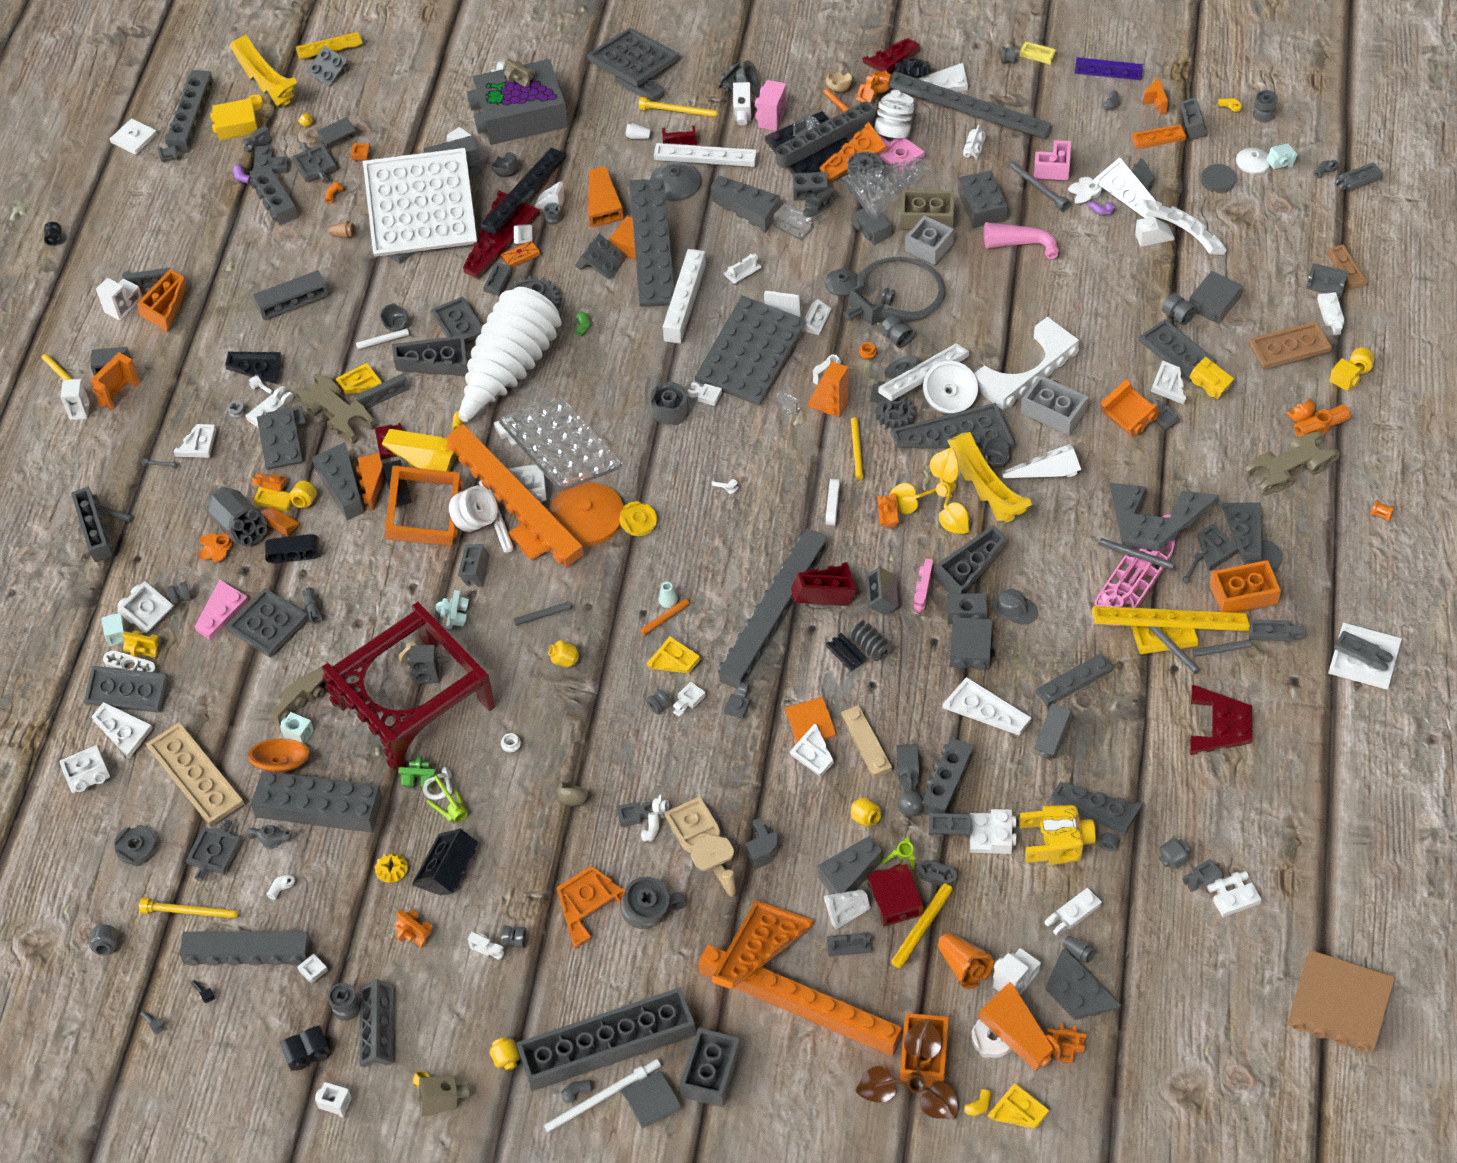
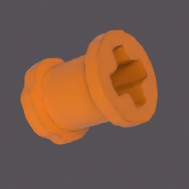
M1376 500L1370 516L1375 515L1389 522L1395 506L1390 507Z

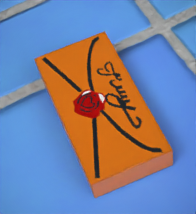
M529 241L501 254V258L506 265L513 268L540 256V251L532 241Z

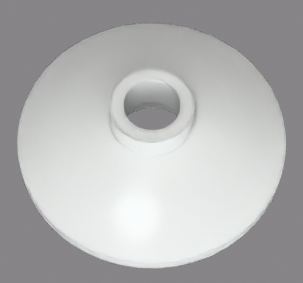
M1246 148L1240 151L1236 157L1237 166L1247 173H1262L1270 167V164L1266 161L1268 154L1258 148Z

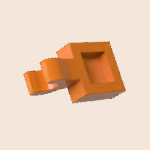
M875 74L867 76L866 84L862 83L860 85L856 100L860 102H874L877 89L874 86L877 84L879 76Z

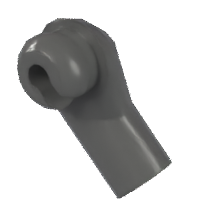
M1336 160L1321 162L1313 172L1314 176L1320 178L1324 172L1335 171L1338 168V162Z
M575 1081L570 1083L562 1090L563 1101L571 1103L574 1101V1094L577 1092L591 1091V1081Z

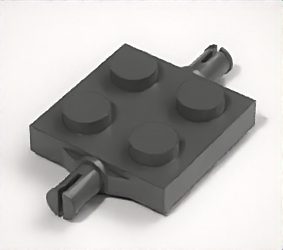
M306 142L301 143L300 148L303 151L292 156V159L305 181L320 177L323 183L328 182L329 178L326 174L337 170L323 144L309 148Z
M225 819L220 829H211L203 826L186 859L188 865L199 868L194 877L197 881L200 880L202 882L207 872L225 875L242 842L240 837L231 835L228 832L232 821Z

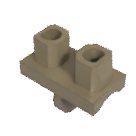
M507 59L504 72L506 79L509 82L516 81L522 86L528 87L530 80L534 79L535 71L531 68L523 67V64L519 61L514 62L511 59Z

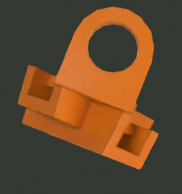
M1064 1023L1060 1024V1030L1047 1028L1048 1035H1046V1038L1053 1047L1052 1054L1056 1057L1057 1062L1072 1064L1074 1052L1083 1053L1086 1034L1076 1033L1077 1025H1073V1029L1064 1028ZM1062 1037L1072 1038V1040H1065ZM1060 1055H1067V1056H1070V1058H1068V1057H1061Z

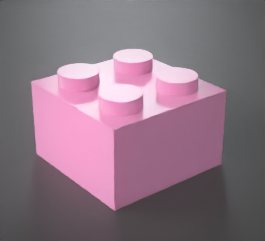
M766 80L765 85L761 87L760 97L756 98L755 108H757L755 118L758 120V127L778 130L787 109L786 83Z

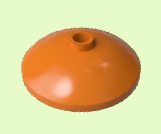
M271 739L254 745L248 752V758L255 767L261 770L283 773L304 764L309 758V748L304 743L292 739Z

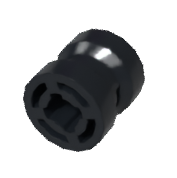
M48 222L45 224L44 242L46 244L56 246L61 243L62 227L59 223Z

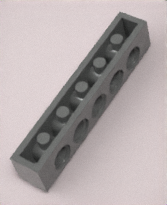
M192 70L190 76L187 77L186 87L183 88L182 97L178 101L177 111L174 112V119L169 125L168 134L165 136V143L168 147L176 145L177 152L189 153L214 85L211 71Z

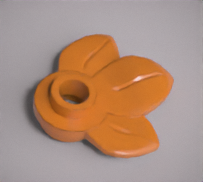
M211 533L201 536L198 539L204 547L197 557L202 560H210L212 558L214 563L219 562L226 557L227 550L232 547L233 542L226 534L216 535Z

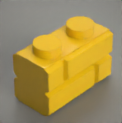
M1207 357L1200 361L1189 377L1196 386H1201L1209 396L1215 397L1218 400L1231 387L1234 381L1232 376Z

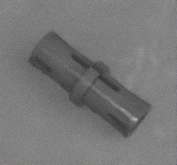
M305 588L302 594L305 600V610L308 611L309 621L312 624L319 623L318 620H322L319 612V601L316 600L313 588Z

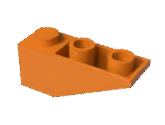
M379 453L359 457V465L356 466L358 477L362 476V479L359 480L361 490L366 491V493L362 494L365 505L369 504L370 511L374 510L385 480Z

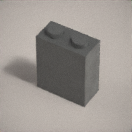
M1211 271L1190 296L1189 302L1196 306L1197 314L1220 324L1241 298L1243 285Z
M953 617L949 667L989 670L992 620Z

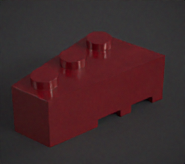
M844 562L841 566L834 567L831 565L823 570L817 568L798 573L791 591L795 603L849 606L856 588L848 562Z

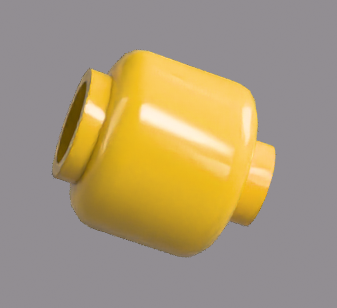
M1360 347L1352 352L1349 362L1361 369L1360 374L1363 375L1371 371L1375 356L1370 349Z
M308 481L297 482L290 492V500L299 508L309 507L317 497L315 486Z
M559 640L554 645H551L548 651L551 662L564 668L575 665L579 657L576 646L563 640Z
M859 798L851 805V818L864 827L876 825L881 818L880 806L869 798Z
M503 1037L492 1043L489 1052L497 1068H505V1071H508L518 1066L516 1062L520 1060V1054L515 1040Z

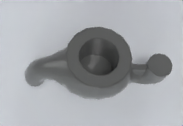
M266 825L260 829L249 828L246 831L249 839L257 836L267 849L277 848L282 841L288 840L292 836L291 830L287 829L285 832H282L274 825Z

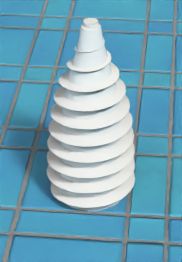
M517 287L500 295L499 302L494 305L493 312L487 317V323L482 326L481 335L476 338V346L471 350L472 359L467 363L469 372L465 375V380L468 386L464 388L465 396L458 412V417L462 421L467 422L471 420L481 409H484L488 402H495L496 395H507L505 387H517L516 379L526 378V370H531L535 367L534 360H540L543 356L542 351L550 347L549 341L556 338L557 334L554 328L561 326V319L557 308L545 296L526 287Z

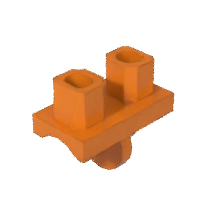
M892 493L889 496H878L881 527L886 526L887 529L898 527L899 513L896 493Z
M402 909L398 911V919L395 923V930L398 931L397 939L400 942L406 939L410 942L413 941L421 948L425 946L427 937L432 934L433 926L428 921L419 924L418 913L413 909L406 913Z

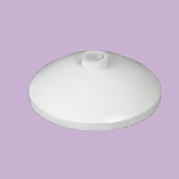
M943 361L934 365L927 372L923 381V392L927 402L934 409L945 414H953L965 411L973 404L978 392V383L974 373L966 365L956 361ZM946 389H950L952 393L948 394Z

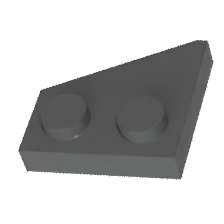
M1214 524L1198 533L1197 538L1209 571L1238 552L1237 547Z

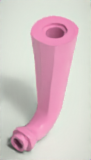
M989 222L984 224L983 239L987 249L1040 243L1046 247L1045 256L1047 258L1055 259L1058 256L1059 250L1056 239L1045 230Z

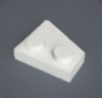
M1162 361L1151 392L1184 404L1186 395L1183 394L1180 367Z

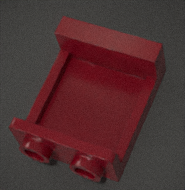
M908 864L894 865L889 869L876 870L867 875V884L873 892L880 911V920L883 927L922 916L923 904Z

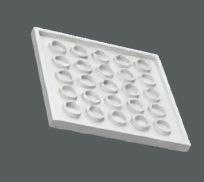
M465 148L363 161L374 257L471 245L477 242Z

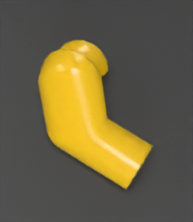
M982 1089L979 1100L965 1105V1113L969 1116H978L986 1113L991 1092Z

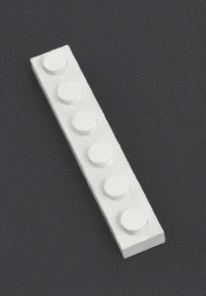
M656 143L654 160L754 167L757 152L752 149Z
M956 343L918 364L911 370L879 387V394L892 401L922 384L927 372L937 363L943 361L961 362L969 357V351Z

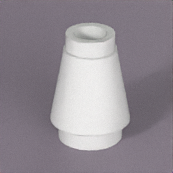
M634 123L627 124L625 137H629V139H649L650 129Z

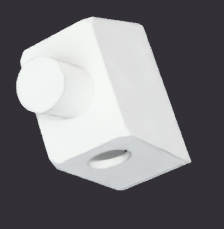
M750 82L733 83L734 120L739 125H746L747 121L751 120Z

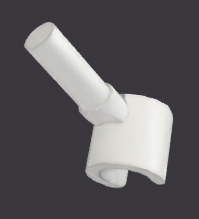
M258 376L249 379V385L252 389L259 386L269 394L273 392V390L262 383Z
M731 479L728 484L712 482V486L724 488L730 494H733L739 488L736 486L738 482L734 479Z

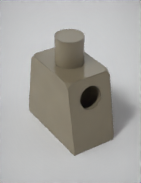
M454 1076L419 1078L418 1100L421 1117L454 1110L457 1107V1098L469 1097L468 1084L455 1085Z

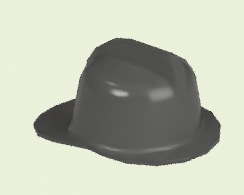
M746 60L743 66L736 72L737 83L750 82V92L759 98L761 85L757 70L752 62Z
M1015 589L1001 591L992 604L996 614L1021 625L1032 623L1038 615L1036 605L1023 597Z

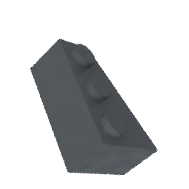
M868 836L819 864L818 878L830 894L856 891L858 886L864 880L866 881L867 875L871 874L881 864L882 850L872 837Z

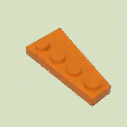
M868 122L861 132L858 131L849 143H845L837 154L835 153L820 167V172H827V181L830 183L847 173V162L852 155L865 151L879 155L887 150V146Z

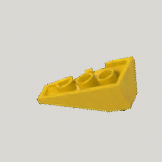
M389 429L382 442L383 446L398 457L404 458L410 466H415L416 468L449 472L457 457L455 453L452 454L448 450L446 438Z

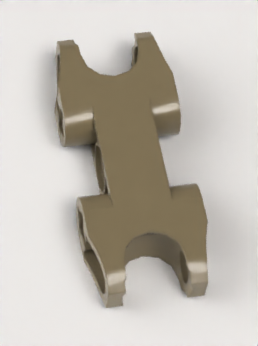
M315 374L312 376L317 386L315 389L306 391L302 388H296L294 390L295 397L304 409L313 416L319 411L330 419L327 421L329 429L341 439L353 443L356 441L352 430L354 427L362 425L372 429L375 426L373 418L366 411L365 407L358 401H354L350 405L339 397L342 394L340 388L329 378Z
M1322 432L1305 434L1295 439L1290 444L1291 450L1277 457L1272 452L1260 455L1245 468L1244 474L1250 478L1262 476L1267 479L1260 485L1259 492L1262 495L1277 493L1290 487L1294 482L1293 476L1307 469L1313 475L1324 471L1339 459L1340 452L1337 449L1320 450L1318 448L1325 436Z

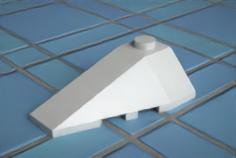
M1067 444L1047 452L1046 457L1032 458L1028 465L1021 463L1001 473L1004 478L1055 477L1065 475L1071 477L1078 474L1077 471L1081 470L1074 448L1071 444Z

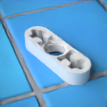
M830 479L826 510L827 526H836L840 479Z
M109 651L103 657L105 666L109 668L127 669L125 668L126 664L133 662L135 663L134 667L128 670H145L146 672L157 673L153 662L132 657L125 653Z

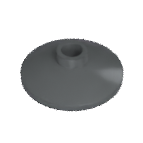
M837 269L827 275L825 286L830 293L836 296H848L850 289L857 286L858 275L849 269Z
M915 355L899 358L885 369L884 374L887 378H896L914 368L918 359Z

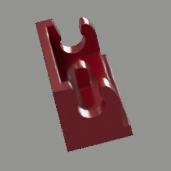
M692 125V131L665 133V127L662 128L663 144L697 146L695 125Z

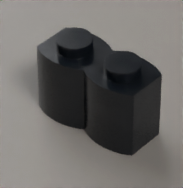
M320 1025L311 1027L301 1034L291 1036L280 1042L291 1071L302 1070L309 1063L323 1061L331 1054Z

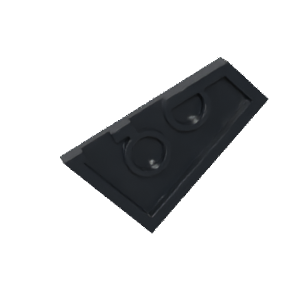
M228 351L225 366L229 371L250 377L258 376L261 380L277 384L282 355L281 352Z

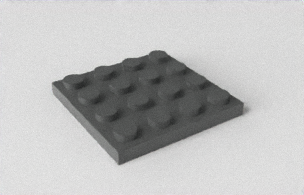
M628 28L588 53L587 60L625 81L639 86L679 60L680 54L638 31Z

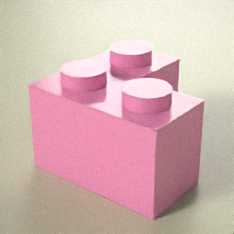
M1054 140L1053 152H1036L1034 178L1068 180L1071 141Z

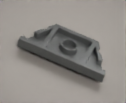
M1065 948L1062 949L1046 985V991L1074 1020L1083 1019L1086 1016L1101 1015L1105 1011H1119L1121 1005Z

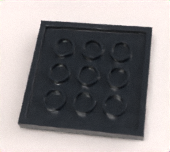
M823 111L766 135L765 142L776 154V148L779 145L828 121L829 118ZM844 137L787 168L792 174L820 172V167L835 153L837 154L842 149V146L845 143H849V141Z

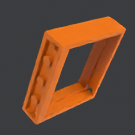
M392 465L384 539L452 546L453 538L457 539L458 528H454L455 524L451 516L449 517L448 531L394 526L399 479L453 485V497L458 491H462L463 480H459L460 473Z

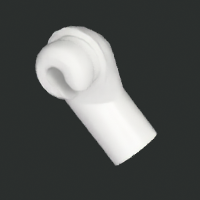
M284 875L276 878L267 893V897L275 900L280 891L294 885V877L292 875Z

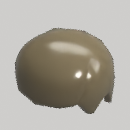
M560 782L557 795L564 804L579 806L587 798V789Z

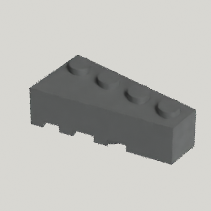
M464 335L392 344L396 371L465 376L469 372Z

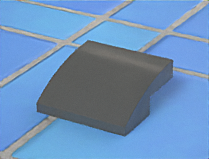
M661 1071L621 1090L642 1129L681 1109L676 1096Z

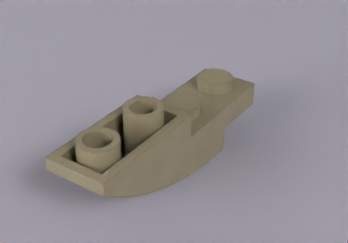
M322 667L302 676L278 695L281 703L271 712L276 725L280 727L282 720L287 718L290 712L295 713L304 705L306 700L313 704L323 695L327 684L322 678V675H324Z

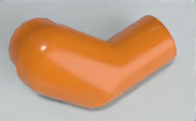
M339 181L333 182L326 190L325 202L328 204L333 203L334 193L336 191L342 192L344 185L339 183Z

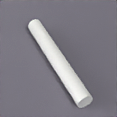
M407 329L357 342L356 346L359 350L408 336L409 333Z

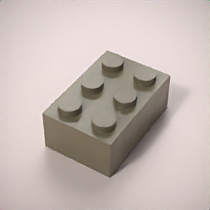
M902 189L901 229H913L923 216L953 228L954 191Z

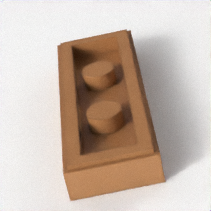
M1344 244L1327 249V254L1336 269L1348 271L1346 285L1350 290L1367 285V280Z

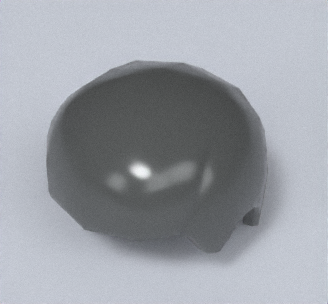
M506 152L505 157L501 158L498 156L491 165L492 170L499 176L511 175L517 168L516 155Z
M392 303L386 305L381 310L380 319L385 328L396 332L406 327L409 316L403 307Z
M991 438L985 442L981 454L990 467H1002L1009 459V446L1002 439Z

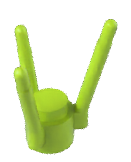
M435 775V780L451 803L447 807L448 813L429 799L426 802L445 816L449 822L459 823L463 821L468 815V809L464 805L458 789H453L458 800L457 802L454 801L439 777Z
M903 838L896 850L882 860V864L898 856L902 860L909 859L911 869L914 870L915 856L912 854L914 847L909 842L910 839Z

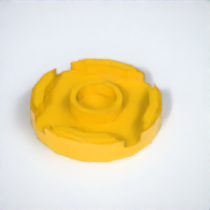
M635 501L623 507L619 522L627 533L633 536H645L654 530L657 515L650 505Z

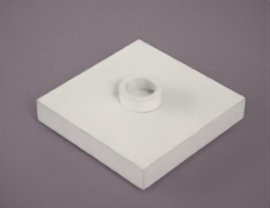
M131 118L110 138V141L136 155L158 134L155 129Z

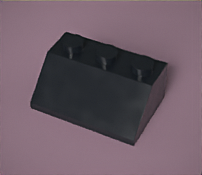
M461 828L438 834L412 885L440 896L453 893L458 887L457 882L467 870L466 865L474 856L475 848L479 842Z

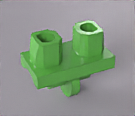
M417 756L416 761H409V767L416 768L399 767L398 772L401 775L402 786L408 788L414 787L415 778H421L420 787L423 788L426 780L438 775L435 769H423L430 767V762H423V756ZM434 781L428 784L427 789H432Z

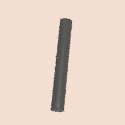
M97 505L98 509H102L104 515L130 523L133 520L132 515Z
M568 601L513 619L515 626L571 609Z
M1248 639L1192 649V655L1197 657L1251 647L1252 644L1251 640Z

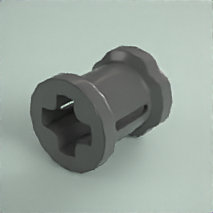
M176 145L168 148L158 147L161 162L174 158L178 160Z

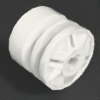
M897 100L879 101L878 107L880 109L877 110V114L881 117L875 121L874 130L876 133L892 138H907L911 125L906 121L912 119L911 114L914 111V107Z

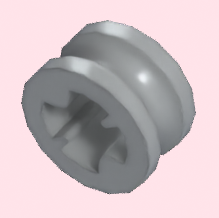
M232 401L227 406L229 415L232 418H240L245 413L243 403L240 401Z

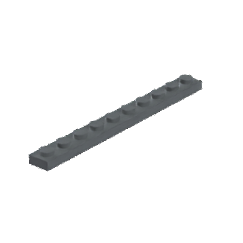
M896 72L890 81L889 87L1044 139L1051 129L1052 123Z

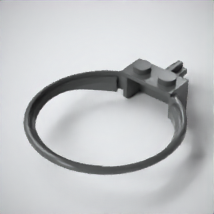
M907 257L881 259L868 265L860 272L857 278V286L850 289L849 306L851 309L844 312L843 315L846 321H850L860 315L870 325L894 314L901 318L903 322L918 320L932 314L941 305L945 295L944 283L940 275L931 266L922 261ZM890 261H906L919 265L929 271L937 281L939 292L935 301L923 310L908 312L889 307L886 310L882 303L874 306L862 296L864 278L873 267Z

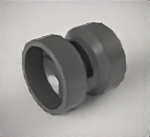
M186 581L181 582L178 586H167L173 605L181 600H191Z
M504 925L501 938L502 946L510 947L515 945L517 948H524L526 928L518 927L515 929Z

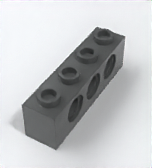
M269 165L250 172V184L253 189L256 188L258 198L263 199L265 209L270 210L269 213L273 221L276 220L280 226L298 218L295 205Z
M951 738L948 745L945 744L941 752L942 759L941 761L937 760L934 767L935 774L933 777L930 776L927 783L928 790L921 795L923 798V810L921 813L929 815V813L948 814L973 757L974 745Z

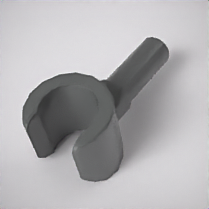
M145 1011L141 1012V1015L148 1022L154 1034L165 1029L160 1018L153 1021Z

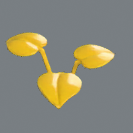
M953 447L937 453L930 461L932 474L940 478L941 481L937 484L936 488L916 495V489L912 484L902 483L894 487L889 494L896 493L899 512L911 514L918 508L917 498L937 492L938 495L947 497L944 503L945 510L939 513V521L942 527L955 534L970 532L969 516L966 508L957 502L948 505L952 497L951 493L956 489L954 481L959 474L958 459Z

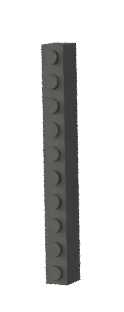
M808 528L804 534H800L796 547L790 550L788 559L782 563L778 576H774L770 589L764 592L762 602L756 605L754 615L746 621L744 631L738 634L736 644L733 648L729 649L726 660L720 663L718 667L720 682L739 689L741 682H746L794 603L791 587L797 574L815 569L828 547L826 535Z

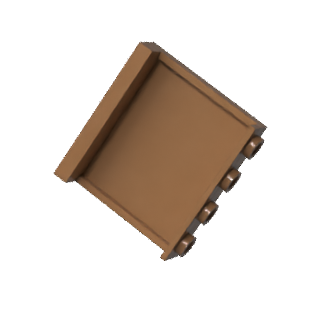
M1309 950L1287 1026L1297 1031L1312 1033L1318 1038L1333 1040L1339 1045L1354 1047L1360 1052L1373 1054L1395 977Z

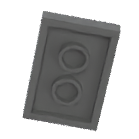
M463 296L431 309L433 317L446 337L464 335L465 344L476 340L481 335L482 325Z
M293 409L256 416L266 469L270 470L303 463Z

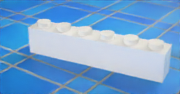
M687 250L663 324L664 341L682 343L706 267L705 251Z

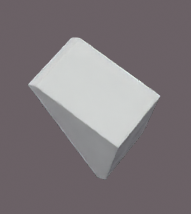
M560 181L542 192L538 197L535 207L544 209L549 203H557L562 209L565 202L563 183Z

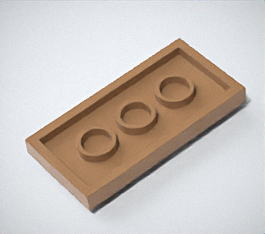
M1317 321L1250 338L1249 345L1263 370L1329 353L1332 349Z

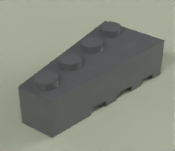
M720 175L711 186L713 202L728 211L732 210L739 218L747 219L749 224L757 225L764 233L767 232L781 211L779 195Z
M345 442L312 457L315 471L346 520L348 521L364 513Z
M992 525L936 564L933 577L949 594H966L1004 549L1006 537L995 525Z

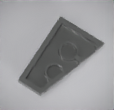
M615 76L616 83L642 97H647L652 102L663 96L664 90L653 79H648L639 86H635Z

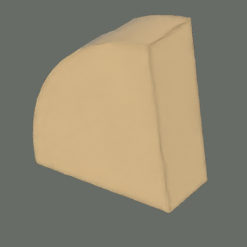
M414 640L405 645L406 648L402 652L400 651L399 660L401 663L407 661V654H410L411 646H417Z

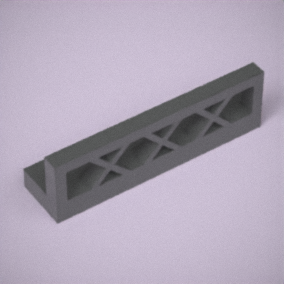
M378 979L360 988L359 1066L364 1068L374 1062L386 1066L393 1063V985ZM371 991V995L368 999V992ZM371 1048V1056L367 1058V1054Z

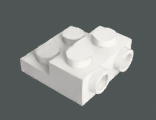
M543 464L507 468L540 503L547 500Z
M145 581L141 585L137 584L131 590L132 594L128 598H122L117 605L118 613L131 624H136L146 634L173 608V604Z
M97 745L59 761L72 793L82 792L86 787L93 784H101L105 779L110 778Z
M991 809V813H970V853H1012V846H1016V834L1012 833V828H1016V816H1012V810Z

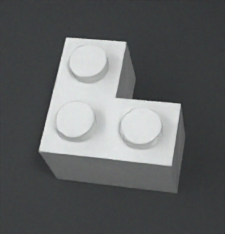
M107 278L96 288L104 313L118 320H121L143 298L139 286L125 279L117 283Z
M1021 948L1016 953H1008L1004 958H999L994 965L993 988L1000 991L1011 982L1020 995L1040 972L1041 962Z

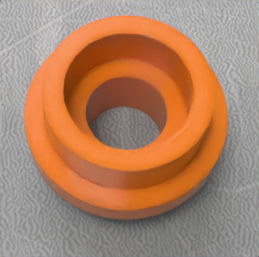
M865 342L860 346L859 355L862 358L871 359L876 356L877 349L873 343Z

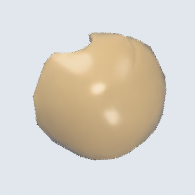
M841 71L827 74L826 85L830 90L842 93L849 89L853 77L850 73L843 75Z

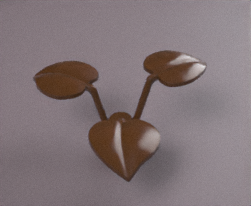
M924 1020L915 1024L905 1036L904 1047L906 1052L910 1055H917L916 1071L908 1075L907 1081L891 1080V1073L888 1069L882 1066H874L863 1074L856 1088V1093L872 1102H886L894 1097L896 1093L893 1083L903 1085L904 1087L908 1086L910 1091L914 1093L927 1091L920 1098L921 1109L926 1115L937 1119H955L958 1105L951 1086L943 1081H936L929 1088L926 1086L924 1076L920 1073L921 1056L926 1059L932 1058L941 1049V1038L938 1031L930 1020Z

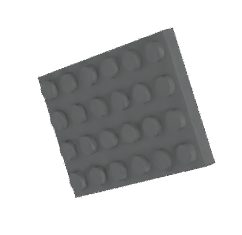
M742 295L696 373L695 381L722 388V392L760 406L805 327L806 319Z

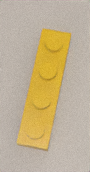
M359 32L296 46V51L299 59H308L311 56L318 55L324 46L337 52L343 48H355L362 44Z

